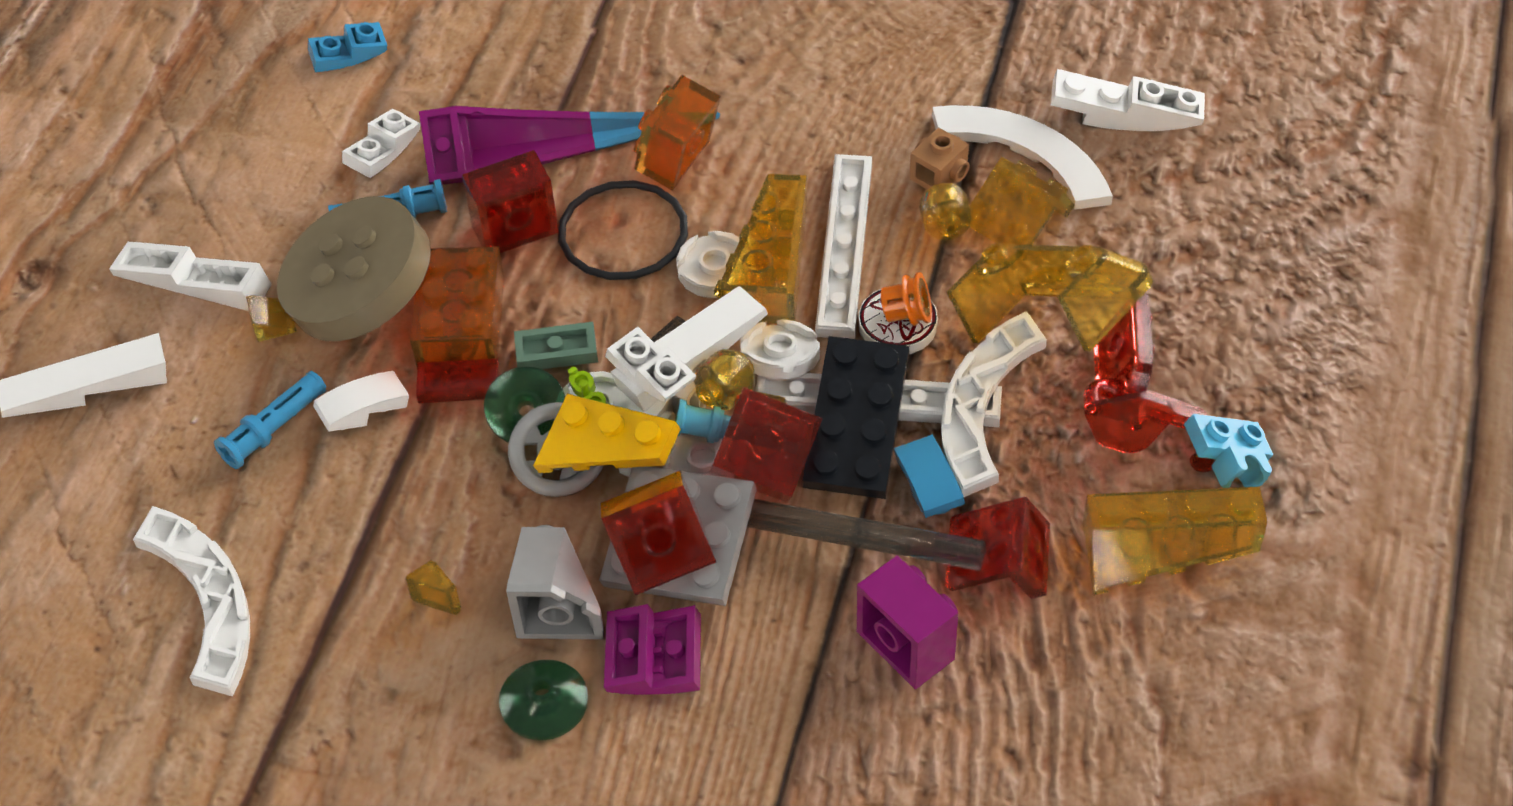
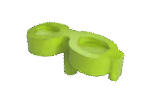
M574 366L568 369L570 386L577 396L607 404L605 395L601 392H595V382L590 373L578 371Z

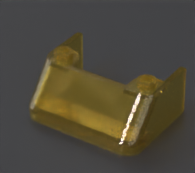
M996 243L987 247L982 252V257L946 293L973 343H979L1025 295L1057 297L1083 350L1090 352L1152 286L1153 278L1145 263L1092 245H1004L1003 243Z

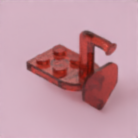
M1134 289L1094 335L1095 380L1086 386L1083 396L1084 415L1096 442L1102 446L1125 453L1140 452L1148 448L1169 424L1186 430L1184 423L1192 414L1209 416L1198 406L1147 390L1152 374L1155 352L1151 333L1153 315L1150 312L1149 293ZM1194 448V454L1190 457L1191 467L1198 472L1205 473L1211 471L1214 459L1198 457Z

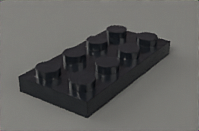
M833 336L828 337L802 479L803 488L886 499L910 346Z

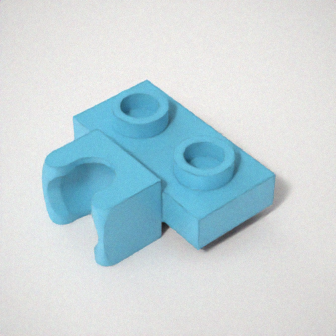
M1192 414L1184 423L1198 457L1216 460L1211 466L1223 489H1229L1232 481L1237 477L1248 492H1253L1270 476L1272 469L1268 460L1273 456V453L1265 438V433L1258 422Z

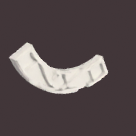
M950 105L932 108L935 129L939 127L961 138L963 141L985 144L999 142L1010 146L1011 151L1023 155L1035 163H1043L1053 172V177L1065 190L1074 210L1112 204L1113 195L1107 181L1090 157L1071 140L1045 124L1009 111L988 107Z
M1027 311L1007 320L986 335V339L973 352L969 351L948 386L941 423L942 449L963 497L999 483V473L987 450L983 431L985 412L993 392L1001 380L1015 366L1032 354L1046 348L1047 339Z
M152 506L133 541L137 548L165 559L186 576L197 592L203 609L205 628L203 629L201 649L189 678L194 686L233 696L243 674L250 642V615L247 598L239 576L221 547L199 531L196 525L172 512Z

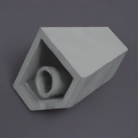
M550 525L522 527L506 589L516 638L604 639L600 606L565 527H553Z

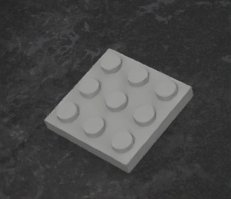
M633 467L599 581L603 587L726 606L757 491L754 481L656 467Z

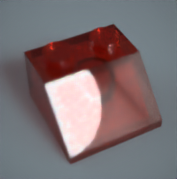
M681 470L600 503L602 522L635 595L716 563L697 507Z

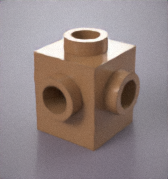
M938 127L929 137L922 138L911 152L910 180L940 197L955 182H960L966 176L970 167L968 162L969 144Z

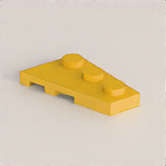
M567 394L533 466L538 473H551L554 468L572 467L574 471L589 470L590 466L614 465L616 469L664 466L681 428L673 420Z

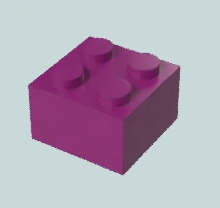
M896 555L857 584L856 632L915 690L955 660L959 613L957 607L947 595H939L927 583L924 574L916 566H909Z

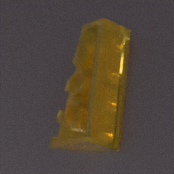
M768 174L751 209L752 215L748 224L743 226L739 235V243L735 252L730 254L726 263V271L722 280L719 279L716 284L714 295L720 299L740 286L767 310L768 314L758 323L767 321V323L777 324V320L781 319L796 320L807 214V175Z
M1260 486L1087 494L1083 530L1093 596L1108 592L1111 586L1126 582L1128 586L1143 583L1146 577L1167 571L1169 575L1186 571L1187 566L1205 562L1207 565L1259 552L1268 523Z

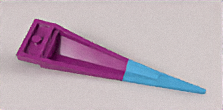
M451 106L419 111L429 184H434V180L441 179L442 185L467 181L469 184L717 120L720 117V113L716 111L580 112Z

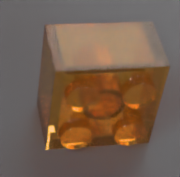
M681 75L673 86L667 85L660 94L657 107L654 110L648 109L640 120L638 129L642 133L634 147V152L637 153L634 169L673 191L710 142L721 96L684 75Z

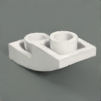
M395 109L389 110L368 123V136L342 151V163L369 178L373 177L388 166L409 145L419 132L420 123Z
M636 327L615 342L606 351L605 357L619 371L645 392L664 403L696 378V375L669 347L662 351L639 327Z
M387 371L343 384L315 399L313 407L328 432L367 426L369 413L407 408L409 394L395 372Z

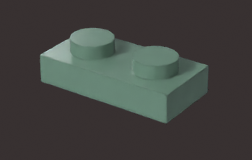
M593 322L514 331L518 372L598 362Z

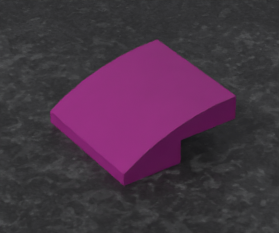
M645 604L607 611L604 689L606 692L650 695L699 691L701 613L694 605L654 613L650 606Z

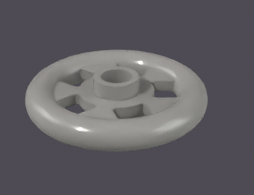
M563 402L544 404L529 411L518 421L509 439L508 459L514 475L528 489L544 496L562 497L575 494L588 487L598 477L604 466H590L589 470L574 471L572 467L554 468L553 470H562L560 479L549 480L543 478V473H538L534 468L535 460L526 461L525 446L537 444L538 455L549 433L548 431L541 435L537 426L545 421L555 420Z

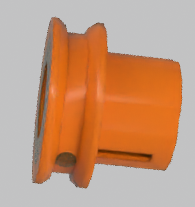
M921 272L916 273L912 278L909 275H904L902 277V284L881 288L882 309L889 323L909 319L910 323L916 326L921 320L925 323L931 322V299L926 280Z

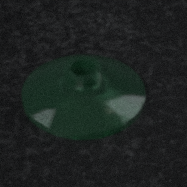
M535 367L513 368L498 376L490 385L484 400L485 417L491 430L499 438L509 443L514 427L523 417L519 414L523 406L530 405L536 408L548 403L563 402L565 394L557 379L548 372ZM554 419L545 421L537 426L541 435L550 431Z
M536 660L519 667L506 679L499 695L500 713L505 724L516 734L532 740H549L568 733L581 721L588 706V690L582 676L570 665L556 660ZM542 689H548V690H549V691H548L546 694H544V695H537V694H535V692H537L538 690H542Z

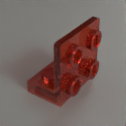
M1026 496L952 516L950 519L945 586L950 591H956L1010 577L1013 583L1017 584L1031 599L1046 596L1050 538L1049 521Z

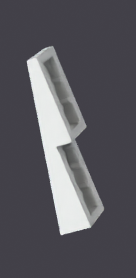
M128 241L109 268L113 276L253 313L272 285L260 263L197 258L191 248L187 246Z
M738 286L654 343L662 351L669 347L691 371L702 361L709 367L768 313L764 306ZM617 368L611 371L618 389L642 411L645 412L658 401V399L628 379Z
M159 333L1 379L0 410L2 418L86 406L85 395L167 383L166 362Z

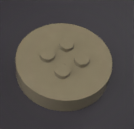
M373 196L344 203L317 219L299 236L290 248L278 275L277 295L279 302L298 326L313 338L323 341H343L362 336L394 317L419 289L430 262L431 247L429 238L409 210L394 199Z

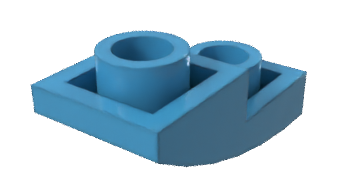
M363 22L359 24H345L343 36L308 38L307 49L315 72H322L365 62L386 52L388 45L379 22Z
M933 434L894 448L897 463L909 481L912 496L925 518L936 514H944L953 508L965 504L957 480Z

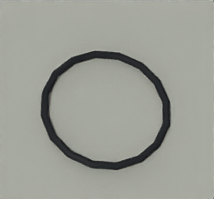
M636 180L610 181L587 189L569 203L559 221L558 243L567 260L584 273L607 280L637 279L661 270L677 257L680 247L688 237L687 215L678 200L659 186ZM637 188L656 193L672 204L680 218V236L670 253L656 264L637 271L608 272L589 267L573 255L566 242V224L573 211L593 195L610 189Z

